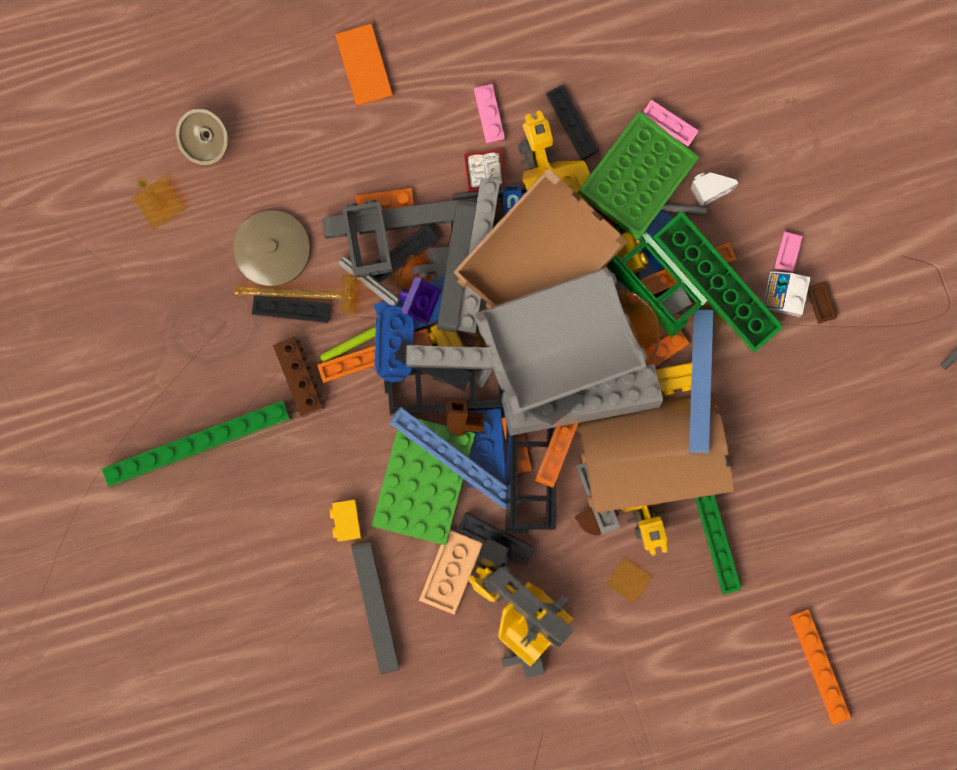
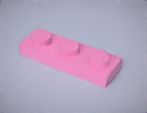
M493 85L474 88L486 144L504 141L505 137Z
M652 100L643 111L644 115L687 148L699 132Z

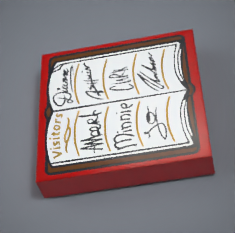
M502 150L464 154L469 192L479 191L481 178L499 180V188L506 186Z

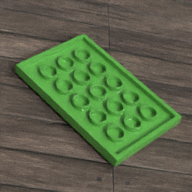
M639 111L578 190L577 194L638 240L699 159V156Z
M418 419L470 458L475 433L464 431L463 436L453 434L447 426ZM397 430L372 526L447 545L464 479Z

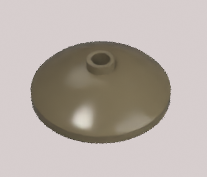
M196 108L186 112L178 121L176 141L180 151L187 159L196 164L209 165L219 161L225 155L229 145V133L219 115L209 109Z

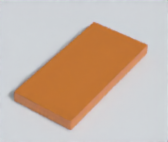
M372 24L335 34L356 107L392 97V91Z

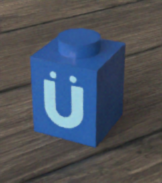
M521 185L502 187L504 214H507L522 198Z

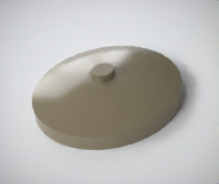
M262 211L249 217L239 228L234 240V257L239 269L248 279L262 286L276 287L290 283L303 272L310 256V242L304 227L296 218L281 211Z

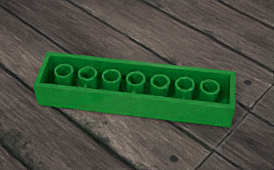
M682 211L676 214L651 237L704 295L709 305L751 352L755 353L783 328L780 322Z

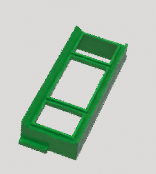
M618 224L613 226L618 232L623 229ZM645 231L639 238L640 244L622 259L616 254L607 266L672 338L688 324L686 320L708 300ZM644 247L653 254L677 281L675 285L658 299L625 264ZM682 287L697 304L676 321L662 303Z

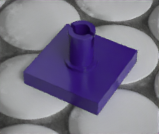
M415 276L410 291L403 289L400 292V300L405 301L401 313L427 325L441 289Z

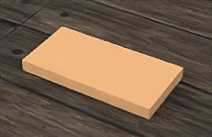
M450 530L447 545L441 544L419 601L455 615L483 543Z

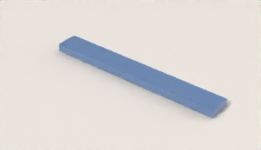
M697 310L694 313L689 452L709 453L713 310Z
M402 407L397 410L389 424L504 510L506 509L507 487L505 484Z

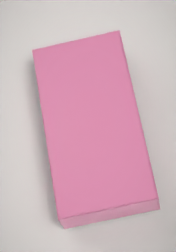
M784 231L774 269L789 273L794 272L803 236Z

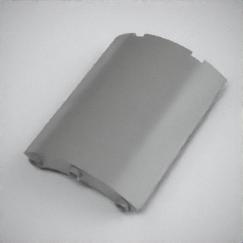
M606 267L475 313L481 336L484 337L486 346L489 345V347H486V351L501 389H504L507 395L505 398L513 415L646 367L644 360L647 359L644 348H640L629 326L631 325L629 316L623 312L614 285L617 284L615 275L610 273Z

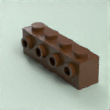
M295 337L274 344L273 348L300 416L303 418L323 410L322 405L325 402L321 393L317 394L315 387L318 384L314 375L310 377L308 369L311 367L308 359H303L301 351H304L301 341H296Z

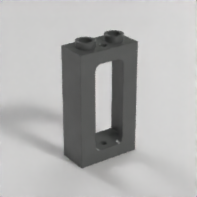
M368 200L362 205H357V203L347 204L342 210L354 277L361 278L393 272L381 203L376 202V200ZM372 215L381 263L362 266L355 218Z

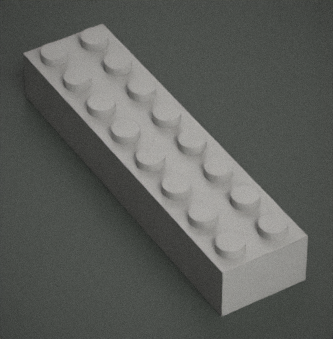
M654 364L575 392L585 396L584 401L572 408L567 415L562 416L554 425L522 412L513 415L505 398L507 396L506 393L503 392L502 396L510 436L660 408L663 402Z

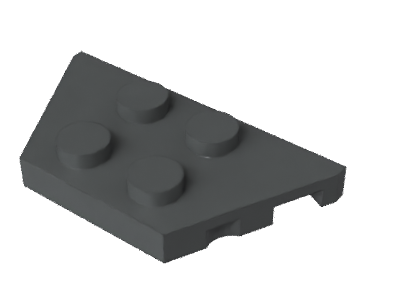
M572 393L522 411V413L554 425L562 416L567 415L572 408L581 404L585 396Z

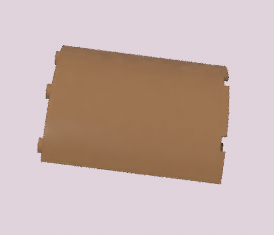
M548 168L453 273L458 277L456 281L462 287L466 288L468 286L487 302L485 305L488 308H492L602 269L628 241L606 220H601L602 216Z
M711 394L709 453L689 452L691 398L662 402L660 408L578 423L576 434L580 433L584 450L581 453L582 464L587 466L591 495H588L589 507H593L595 513L734 492L731 466L729 467L728 459L725 460V456L729 455L721 416L716 412L718 405L714 394Z

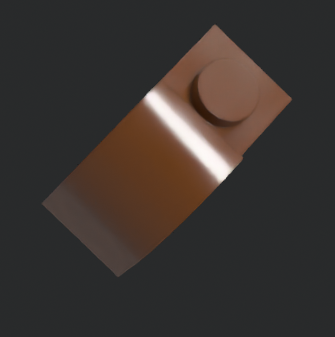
M447 400L445 408L446 423L448 429L453 434L463 436L464 431L483 432L484 421L482 413L468 412L467 401Z
M591 507L574 517L580 528L587 534L594 536L602 535ZM614 510L615 515L618 516V511Z

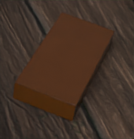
M822 282L808 287L807 293L817 323L821 324L836 319L837 316L826 283Z

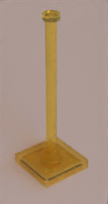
M164 177L150 186L146 178H139L137 180V187L143 191L132 198L153 230L185 210Z
M343 274L341 291L241 288V286H235V297L256 295L341 299V313L347 317H355L357 279L351 274Z

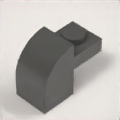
M450 246L428 249V265L411 267L412 275L419 274V277L430 276L431 280L444 277Z
M514 652L505 654V658L501 659L503 667L522 663L525 678L545 674L540 657L531 667L519 656H516Z

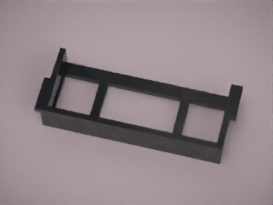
M412 368L408 376L415 375L417 406H403L402 408L411 415L445 412L447 403L423 405L421 375L426 374ZM464 369L472 373L469 380L471 402H467L468 410L503 408L502 396L505 391L501 389L500 385V400H476L474 371L489 369ZM384 380L385 393H388L389 413L390 416H394L400 407H394L392 382Z
M506 421L507 488L505 533L529 534V530H556V482L553 488L546 485V495H517V448L547 447L548 449L556 427L547 429V441H518V434L510 436ZM517 501H546V525L517 524Z

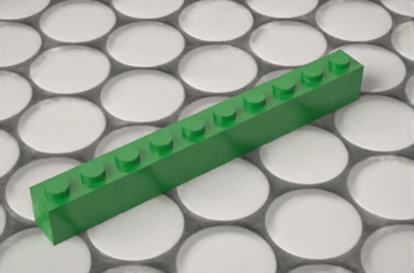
M280 401L104 467L102 471L108 487L112 488L288 422L291 418L285 402Z

